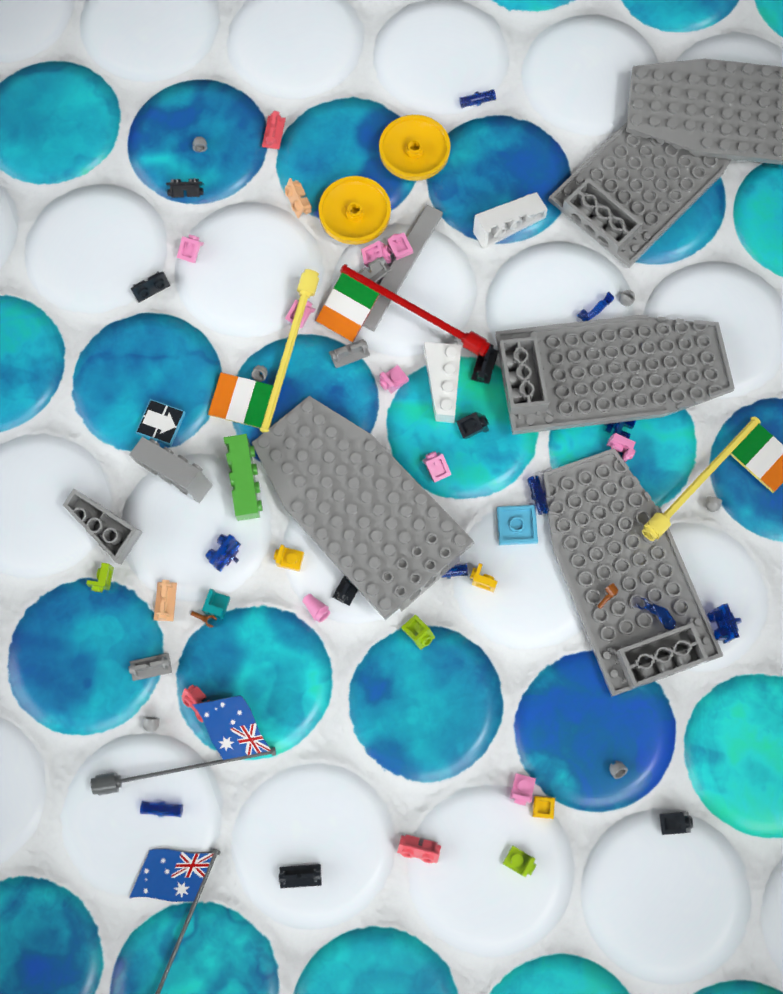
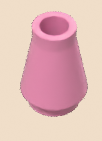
M308 594L303 598L302 602L315 621L317 620L320 623L330 615L329 607L316 599L312 594Z

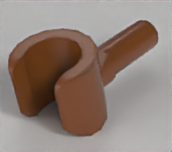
M614 583L605 588L608 595L597 605L599 609L608 600L617 595L618 588Z
M191 612V616L204 621L209 628L214 626L208 624V619L212 618L217 621V618L213 615L203 616L197 612Z

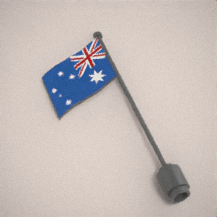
M241 695L196 703L192 705L202 717L210 739L222 757L221 760L123 779L116 772L96 775L95 778H91V790L93 795L98 794V796L119 792V788L122 787L124 782L272 754L274 756L276 755L275 747L270 749L258 729L249 705Z
M213 848L212 853L195 854L170 849L149 850L129 898L148 897L170 902H193L155 994H160L215 859L217 855H220L221 851Z

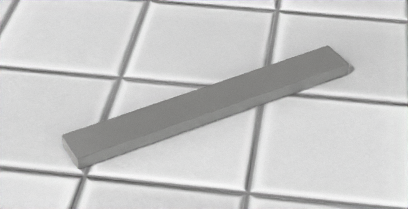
M426 205L407 237L413 249V254L399 260L394 259L390 266L392 270L384 276L380 283L382 287L397 294L443 216L442 211ZM380 294L363 327L374 332L392 300Z

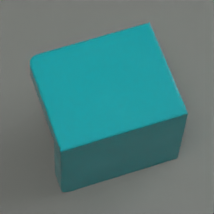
M210 588L202 611L204 614L213 615L223 620L230 597L216 593L214 589Z

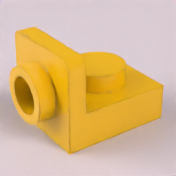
M281 544L280 548L275 550L274 560H276L277 567L300 572L305 553L286 548L285 545Z
M479 563L477 568L473 567L470 576L473 579L472 585L494 593L498 581L487 574L479 575L483 565Z

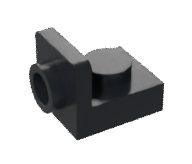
M474 412L457 421L463 439H468L482 431H489L487 427L489 422L486 416L478 412Z
M688 811L659 814L662 835L690 833L691 828H693V819Z

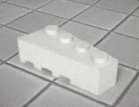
M537 192L528 194L517 200L476 214L473 233L482 248L485 249L546 218L548 209Z
M424 342V355L435 421L454 423L461 345Z

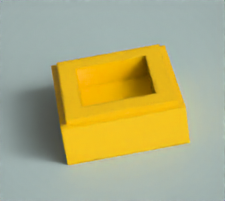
M534 796L532 817L554 819L555 798Z

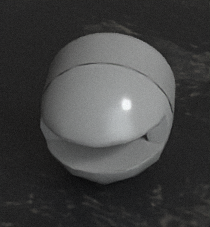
M200 136L196 137L193 141V150L196 152L206 151V140Z
M631 290L623 291L619 298L620 303L624 306L632 305L635 300L634 293Z
M257 365L252 371L253 379L260 382L264 381L267 377V368L263 365Z
M711 496L707 497V510L715 512L720 509L721 499Z
M143 718V728L148 732L156 731L159 727L160 718Z
M615 761L616 764L612 765L611 763L609 770L614 779H619L627 773L628 769L621 761Z

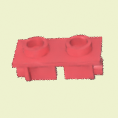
M273 111L270 116L268 115L262 147L280 149L286 118L281 117L278 111Z
M191 685L188 689H184L181 697L184 704L189 708L191 707L195 712L197 719L203 722L202 717L192 704L202 703L201 701L206 698V695L198 686Z
M408 834L406 836L401 835L397 853L406 858H419L425 863L438 862L441 845H438V842L424 839L422 846L418 845L420 838Z

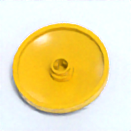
M423 115L403 116L392 121L381 134L379 141L380 158L387 170L399 178L411 181L428 179L439 173L446 165L450 155V139L443 126L432 118Z
M349 176L335 181L324 191L319 202V218L324 230L332 238L345 244H364L376 239L384 232L390 221L391 204L388 194L381 185L366 177Z

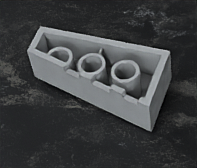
M142 437L129 456L137 464L154 475L158 474L168 484H173L185 495L189 493L200 504L213 486L202 473L203 469L195 463L189 464L188 460L181 455H178V457L173 455L174 452L169 448L159 447L160 444L155 440H147Z
M75 489L72 490L63 504L71 515L99 543L103 550L111 556L113 561L121 565L143 533Z

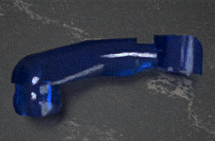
M608 291L604 300H600L589 312L582 309L577 316L581 321L591 320L614 300V296Z
M640 598L645 602V605L641 608L636 604L638 609H647L650 613L657 615L665 629L672 630L675 628L676 621L666 608L654 603L650 604L646 598Z

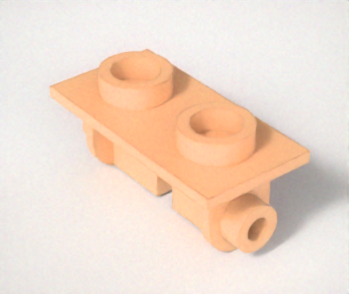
M290 178L285 187V194L291 202L292 210L297 218H300L304 212L305 214L311 213L312 206L307 197L301 198L306 195L302 184L297 180L292 181Z
M169 580L157 582L154 611L155 621H174L177 583L170 582Z

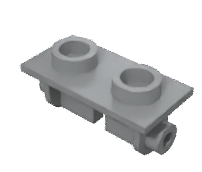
M378 257L369 264L370 271L364 267L358 273L376 282L392 269L386 264L387 262L383 257Z
M364 339L329 352L335 368L370 356L367 342Z
M169 653L130 661L129 672L132 674L133 681L172 673Z

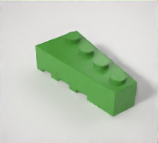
M247 434L224 437V444H226L229 451L226 457L229 469H231L229 477L233 487L232 497L235 516L238 521L260 518V511H263L262 500H258L257 495L261 491L259 481L256 482L255 475H258L257 464H253L252 458L256 457L255 448L250 445Z

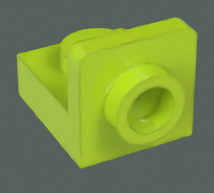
M102 563L101 568L97 570L98 582L87 580L86 585L95 592L110 590L114 567L109 563Z
M416 614L401 627L420 650L428 646L435 638L431 629Z
M515 846L511 847L502 863L523 877H526L527 874L531 876L537 865L534 863L536 858Z

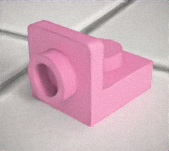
M404 232L394 234L387 239L388 246L396 260L413 254V249Z
M189 234V237L182 236L177 258L196 263L200 246H203L204 242L199 241L200 237Z
M380 240L361 249L364 265L367 267L378 257H383L388 264L392 262L390 256L392 255L391 249Z
M295 300L285 318L291 323L293 322L299 300ZM308 300L299 328H303L311 312L314 313L316 310Z
M398 365L387 373H380V385L384 390L388 389L391 394L409 381L407 375Z
M614 433L608 439L606 445L617 452H623L621 458L624 462L631 460L635 454V449L633 448L636 442L617 433Z
M436 451L428 453L426 458L422 460L434 483L452 475L442 453H436Z
M515 774L510 798L515 799L514 803L526 806V803L532 802L536 778Z

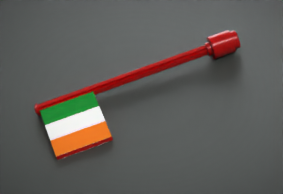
M347 264L341 267V275L315 320L349 341L354 342L381 294L461 339L462 347L477 356H484L491 344L487 342L486 338L473 331L464 333L352 270L347 267Z

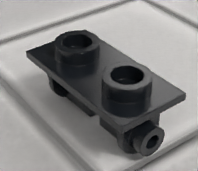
M171 179V183H166L167 186H170V189H167V195L171 196V198H183L184 191H187V197H200L204 195V189L200 188V185H204V183L199 182V179H188V182H181V179Z
M158 271L156 274L148 277L146 282L143 280L135 285L133 284V287L130 289L138 303L171 285L163 271L159 273Z
M490 344L484 356L479 355L477 357L471 380L485 384L490 383L498 355V350L493 348L494 345Z
M344 575L332 598L350 606L358 589Z
M321 864L279 867L280 889L322 886Z

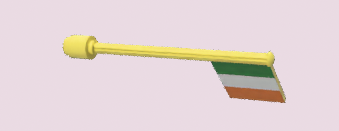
M305 269L304 273L301 274L297 287L300 299L274 385L221 372L208 412L209 416L256 427L262 433L270 431L268 429L272 422L307 300L310 296L315 295L319 282V273Z
M751 417V421L664 513L657 512L644 525L643 535L650 541L659 539L671 526V516L729 455L774 493L783 483V444L760 425L759 418Z

